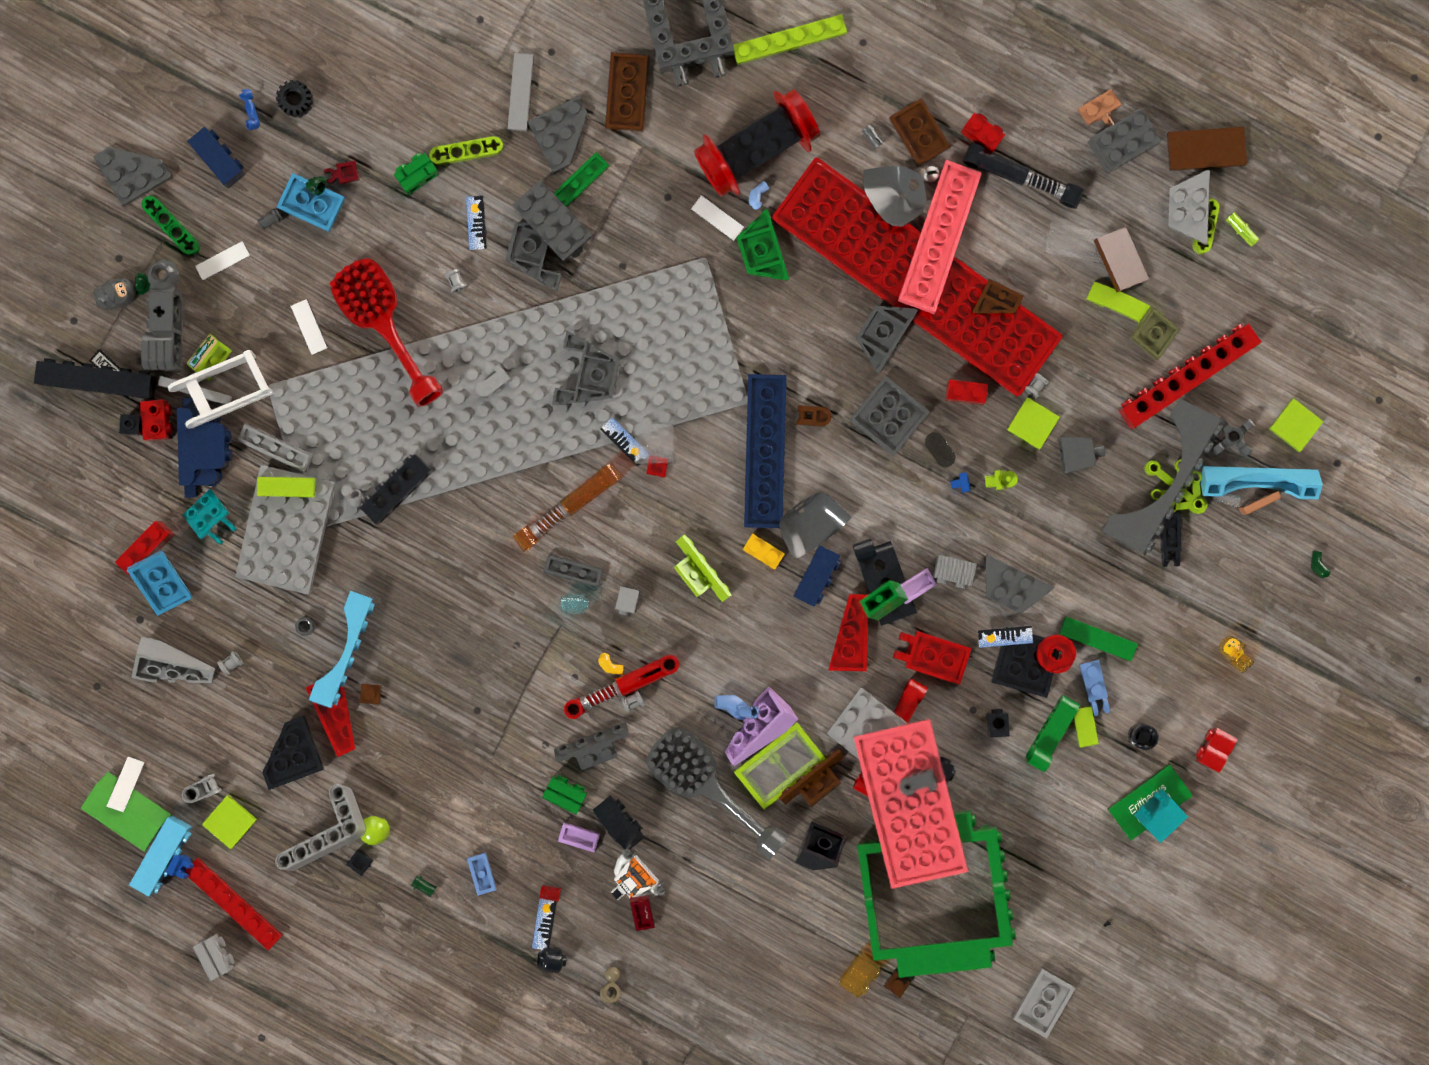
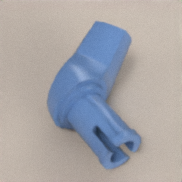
M735 695L715 696V708L727 710L738 720L754 719L759 715V709L756 706H748L747 703Z

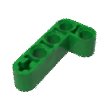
M1061 695L1025 756L1028 764L1044 773L1047 771L1053 759L1051 755L1080 707L1079 703Z

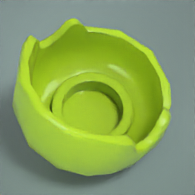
M369 816L363 819L366 831L361 840L364 843L379 845L387 840L390 834V827L385 819L377 816Z

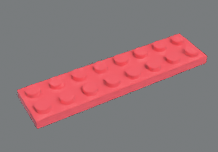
M948 160L944 162L898 299L899 302L932 314L936 312L982 174L981 172Z

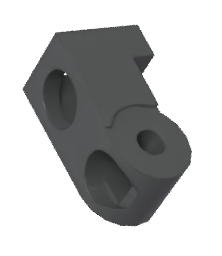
M933 768L905 776L899 785L901 793L907 796L925 787H929L930 792L937 790L939 787Z

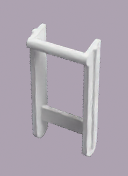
M247 350L241 355L173 382L167 387L169 392H176L187 387L200 413L199 416L185 423L188 429L197 427L274 394L267 386L255 361L256 356L252 351ZM247 362L261 390L211 410L198 382Z

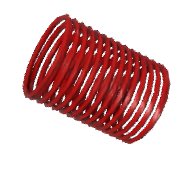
M542 885L540 899L559 902L561 888L558 887L557 889V887H545V885Z

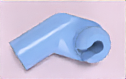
M765 181L750 191L749 204L753 209H759L762 206L760 201L761 194L769 189Z

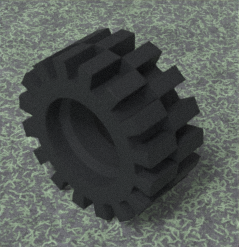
M290 80V83L286 81L284 86L280 85V91L277 90L276 92L278 95L276 101L286 115H291L295 118L296 116L302 117L303 113L305 115L308 113V109L311 110L313 96L304 83L298 80L296 82ZM292 92L301 94L302 99L298 105L292 106L288 103V96Z

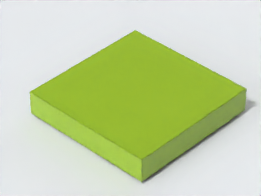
M1027 397L1007 428V431L1040 450L1060 417Z
M1293 398L1269 427V430L1296 451L1301 452L1324 421Z
M227 795L202 825L229 849H233L257 819L230 795Z

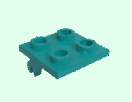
M211 489L182 515L201 540L206 535H209L218 544L221 545L223 543L221 538L211 530L219 521H222L234 532L237 530L235 525L226 518L229 514L228 510Z
M1161 788L1153 794L1154 796L1141 805L1140 809L1134 814L1159 843H1162L1188 818L1184 811Z

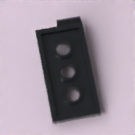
M871 538L852 545L869 594L881 587L880 583L883 578H889L891 581L900 584L906 581L891 541L874 547ZM876 560H882L885 563L883 570L877 571L874 568ZM913 600L907 604L903 603L879 620L880 625L882 626L916 614L917 611Z

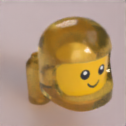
M1227 636L1222 639L1219 644V651L1230 660L1233 667L1241 673H1245L1248 667L1254 664V660L1244 653L1246 645L1233 636Z

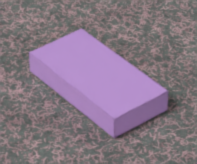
M928 568L900 584L909 599L904 603L911 602L937 585Z
M564 822L558 842L595 852L600 833Z

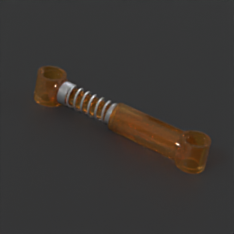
M612 462L608 463L593 477L560 500L558 508L555 507L554 511L551 510V513L546 514V517H542V520H538V523L522 528L512 536L523 552L527 551L539 542L538 539L542 536V533H546V530L554 527L555 523L558 524L559 520L562 521L563 517L566 518L569 515H574L606 489L620 481L623 476Z

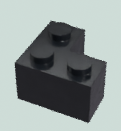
M610 795L595 807L593 811L607 833L624 849L630 844V850L645 838L641 832L643 827L637 820L633 821L634 819L628 811L625 812L623 810L626 807L620 799L615 800Z

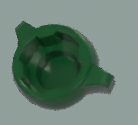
M322 176L311 178L306 182V188L313 195L319 196L325 190L327 178Z
M137 273L135 274V290L137 295H143L149 291L150 283L145 274Z

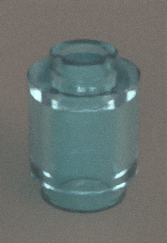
M584 594L561 596V612H566V614H584L585 610H588V598H585Z

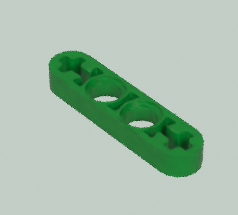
M154 196L145 197L142 200V208L185 254L190 256L198 254L200 244L157 198ZM149 201L155 202L154 206L159 210L157 213L152 208H148ZM163 214H168L169 221L166 224L160 223V216ZM175 228L182 229V235L179 238H174L173 236ZM186 239L189 243L193 244L194 249L192 251L188 249L183 240Z

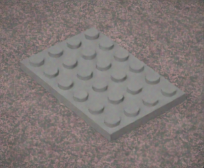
M260 465L258 477L315 478ZM316 478V497L257 496L256 483L235 577L299 593L311 594L336 482Z

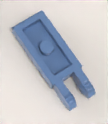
M1099 660L1079 664L1087 700L1090 702V706H1092L1093 716H1098L1099 711L1095 700L1099 699L1102 701L1104 712L1110 713L1107 700L1108 695Z

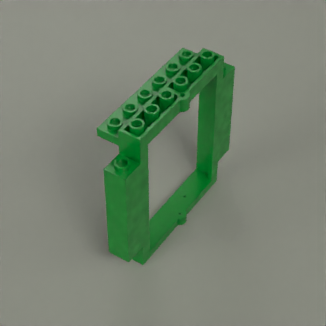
M971 810L954 812L961 843L986 840L999 928V936L881 949L868 854L880 853L882 848L880 840L859 842L857 845L873 961L896 958L899 978L992 968V962H996L994 950H990V948L1013 946V940H1016L1015 928H1011L1010 921L1014 920L1012 909H1008L1007 901H1011L1010 891L1005 889V882H1008L1007 870L1002 868V863L1005 862L1004 850L1000 851L999 843H1003L1001 831L997 832V826L989 827V824L973 829L977 825L976 817L971 815Z

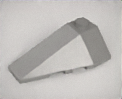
M141 637L131 678L148 682L168 679L169 682L185 680L188 683H211L215 668L162 641Z

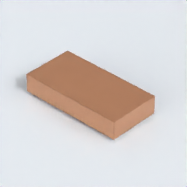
M1278 491L1272 492L1239 508V511L1243 515L1252 513L1279 500L1281 496Z

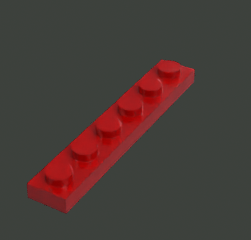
M196 858L193 862V868L185 870V873L189 875L188 878L269 951L283 935L202 860Z

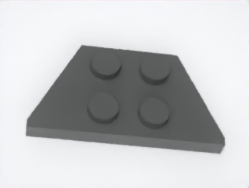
M876 305L857 335L856 340L877 373H880L916 315L917 309Z
M989 555L985 557L986 597L1013 611L1022 614L1054 588Z

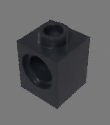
M120 414L119 433L143 436L141 416Z
M992 709L991 713H986L988 737H1010L1008 713L1003 712V709ZM996 718L1002 719V725L999 728H995L993 725V721Z

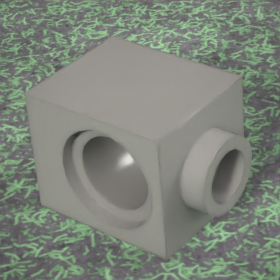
M620 586L615 609L619 610V614L630 616V613H635L639 590Z

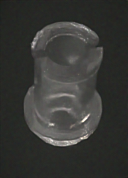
M1227 493L1222 497L1215 496L1216 503L1229 505L1231 508H1238L1241 497L1236 493L1234 495Z

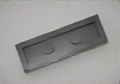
M548 554L543 573L599 588L604 569Z

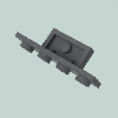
M626 722L616 724L606 730L598 731L590 736L579 738L574 742L560 745L554 749L557 763L576 756L581 770L618 757L612 742L630 736Z

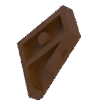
M988 279L972 312L1015 313L1024 296Z

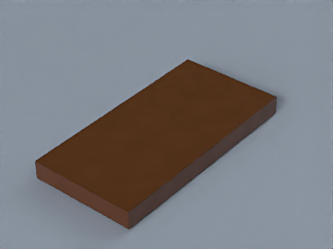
M611 52L605 129L643 132L649 55Z
M1244 127L1167 133L1169 171L1247 165Z

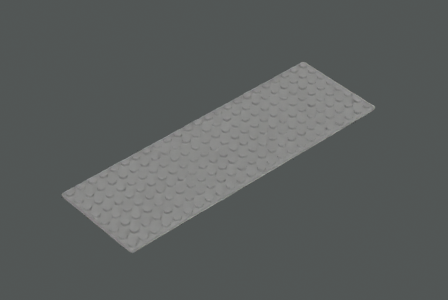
M706 258L404 345L421 374L435 377L443 389V394L438 399L423 407H417L409 395L412 379L393 349L268 386L274 392V394L270 395L282 440L313 454L307 472H302L290 466L291 471L336 482L326 527L366 516L360 509L363 504H360L359 507L351 506L346 498L347 495L352 491L359 490L363 495V499L368 495L372 496L376 492L375 488L384 481L385 483L390 478L389 474L395 468L400 469L404 465L403 460L410 454L412 456L417 454L434 472L400 505L612 444L613 442L600 430L612 417L632 437H636L746 405L748 399ZM566 331L573 333L620 360L613 398L557 406L552 405L555 388L575 391L583 354L582 352L563 349ZM499 363L512 381L489 398L479 396L476 392V384L495 373L493 367ZM411 469L407 470L405 478L407 480L413 478L414 472ZM394 483L391 486V491L394 494L399 492V484ZM384 496L379 497L377 500L379 507H383L386 504Z

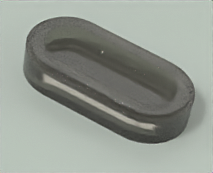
M934 432L925 438V446L939 466L949 467L953 465L956 459L955 453L941 434Z

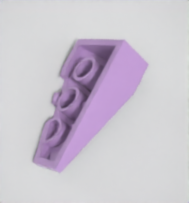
M767 687L752 705L759 709L758 717L743 720L745 722L740 732L735 733L725 750V754L733 766L784 734L798 720L792 708L770 687Z

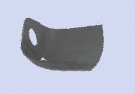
M887 166L863 170L865 193L885 222L893 226H904L924 211L927 203L923 177L918 172L903 166ZM911 179L918 181L919 186L916 191L911 190L909 186ZM903 193L906 198L902 199L900 194Z
M818 492L802 500L780 519L779 528L795 560L830 538L851 517L831 497ZM804 503L801 507L795 510V508L798 505ZM802 508H804V512H803V513H799V511H800Z

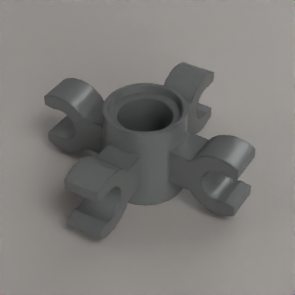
M1223 416L1220 417L1224 437L1223 441L1212 449L1214 453L1218 455L1229 446L1236 447L1244 458L1251 454L1252 450L1242 441L1243 434L1255 425L1251 419L1239 428H1231ZM1229 433L1237 434L1238 441H1231Z

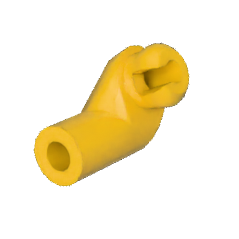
M607 653L600 654L598 663L606 673L623 675L624 665L613 664L609 660L610 655Z

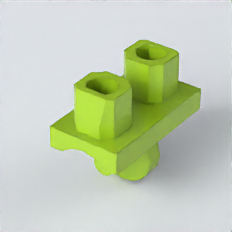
M996 470L994 471L995 475L985 476L986 487H996V490H1008V488H1012L1018 483V476L1013 471Z

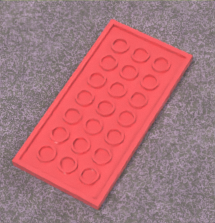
M930 719L854 736L891 888L968 872ZM933 768L939 786L937 790L930 792L929 787L916 790L912 795L907 796L901 793L899 785L905 776Z

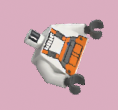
M629 844L616 861L614 880L618 886L611 891L612 895L617 900L625 894L630 898L649 895V898L657 895H664L669 890V888H662V884L665 881L663 880L658 884L659 880L636 855L637 850L635 852L629 850L631 846Z

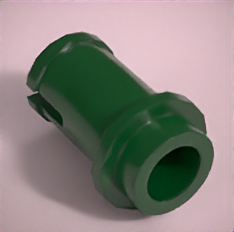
M416 876L411 884L414 890L418 889L429 897L432 896L437 887L423 880L422 876Z

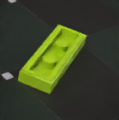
M257 477V496L316 497V478Z

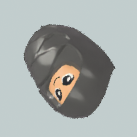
M119 278L98 286L94 289L93 295L99 308L112 310L131 304L135 297V288L128 279Z

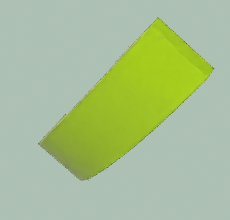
M1097 282L1093 283L1086 300L1098 306L1109 308L1138 323L1150 307L1148 304L1121 291L1116 292L1115 289Z

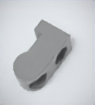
M499 363L493 367L495 371L493 375L476 384L475 388L479 396L489 398L512 381Z

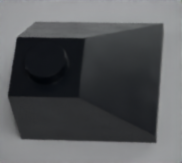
M811 821L795 863L810 870L837 868L847 836Z

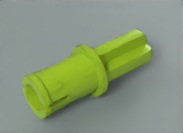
M1233 212L1225 220L1237 232L1236 234H1239L1250 246L1255 245L1259 241V238L1248 227L1249 224H1245L1236 212Z

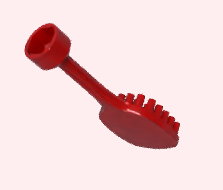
M369 258L354 261L349 266H345L343 270L336 273V276L330 282L332 295L340 310L357 327L375 329L388 342L412 379L409 395L416 406L423 407L432 403L443 394V389L435 377L421 374L398 336L392 318L398 305V299L391 280L381 266Z

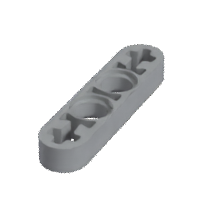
M160 376L158 385L167 388L177 380ZM187 387L178 390L180 392L190 394ZM201 388L207 400L224 405L232 400V396Z

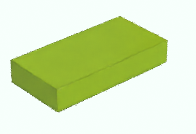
M1092 706L1079 708L1073 718L1079 747L1099 744Z

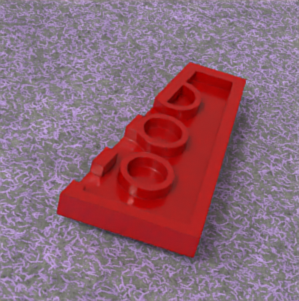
M849 594L828 671L867 672L868 616L860 601L868 595Z
M315 683L305 687L309 697ZM341 686L338 691L340 698L337 706L333 704V707L329 708L312 701L337 757L356 749L345 688Z

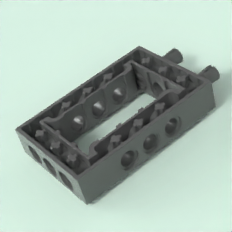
M643 0L660 74L674 71L676 85L681 87V78L684 86L689 84L685 68L711 62L714 78H719L718 69L721 77L726 75L722 59L734 57V47L722 0H703L704 14L707 17L710 37L676 45L673 43L664 1Z

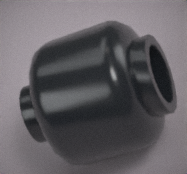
M545 947L538 953L537 966L544 973H559L562 967L566 966V955H563L560 948Z

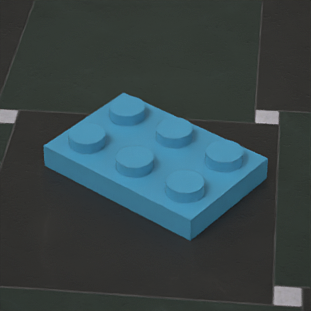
M292 173L276 208L330 233L346 198L325 188L321 195H313L306 188L308 180Z
M162 550L127 567V572L157 616L192 599V594Z

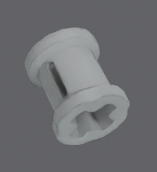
M454 269L444 275L452 288L451 293H457L467 288V284L463 282L460 275V269Z
M1036 373L1030 384L1025 387V391L1038 398L1039 392L1045 385L1049 384V381Z
M232 651L231 655L223 661L219 660L217 662L220 669L227 676L237 666L244 664L235 651Z
M636 690L634 694L626 698L621 697L622 704L627 713H630L631 709L640 705L642 707L645 706L639 690Z

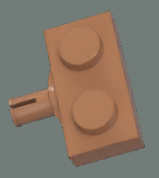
M1110 89L1081 106L1078 112L1087 126L1096 121L1103 120L1108 128L1114 124L1109 115L1114 110L1120 108L1122 104L1113 90Z

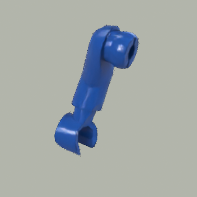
M250 89L241 90L243 93H240L239 97L246 104L245 109L249 120L246 121V126L248 130H256L260 126V121L254 103L251 101L253 94Z

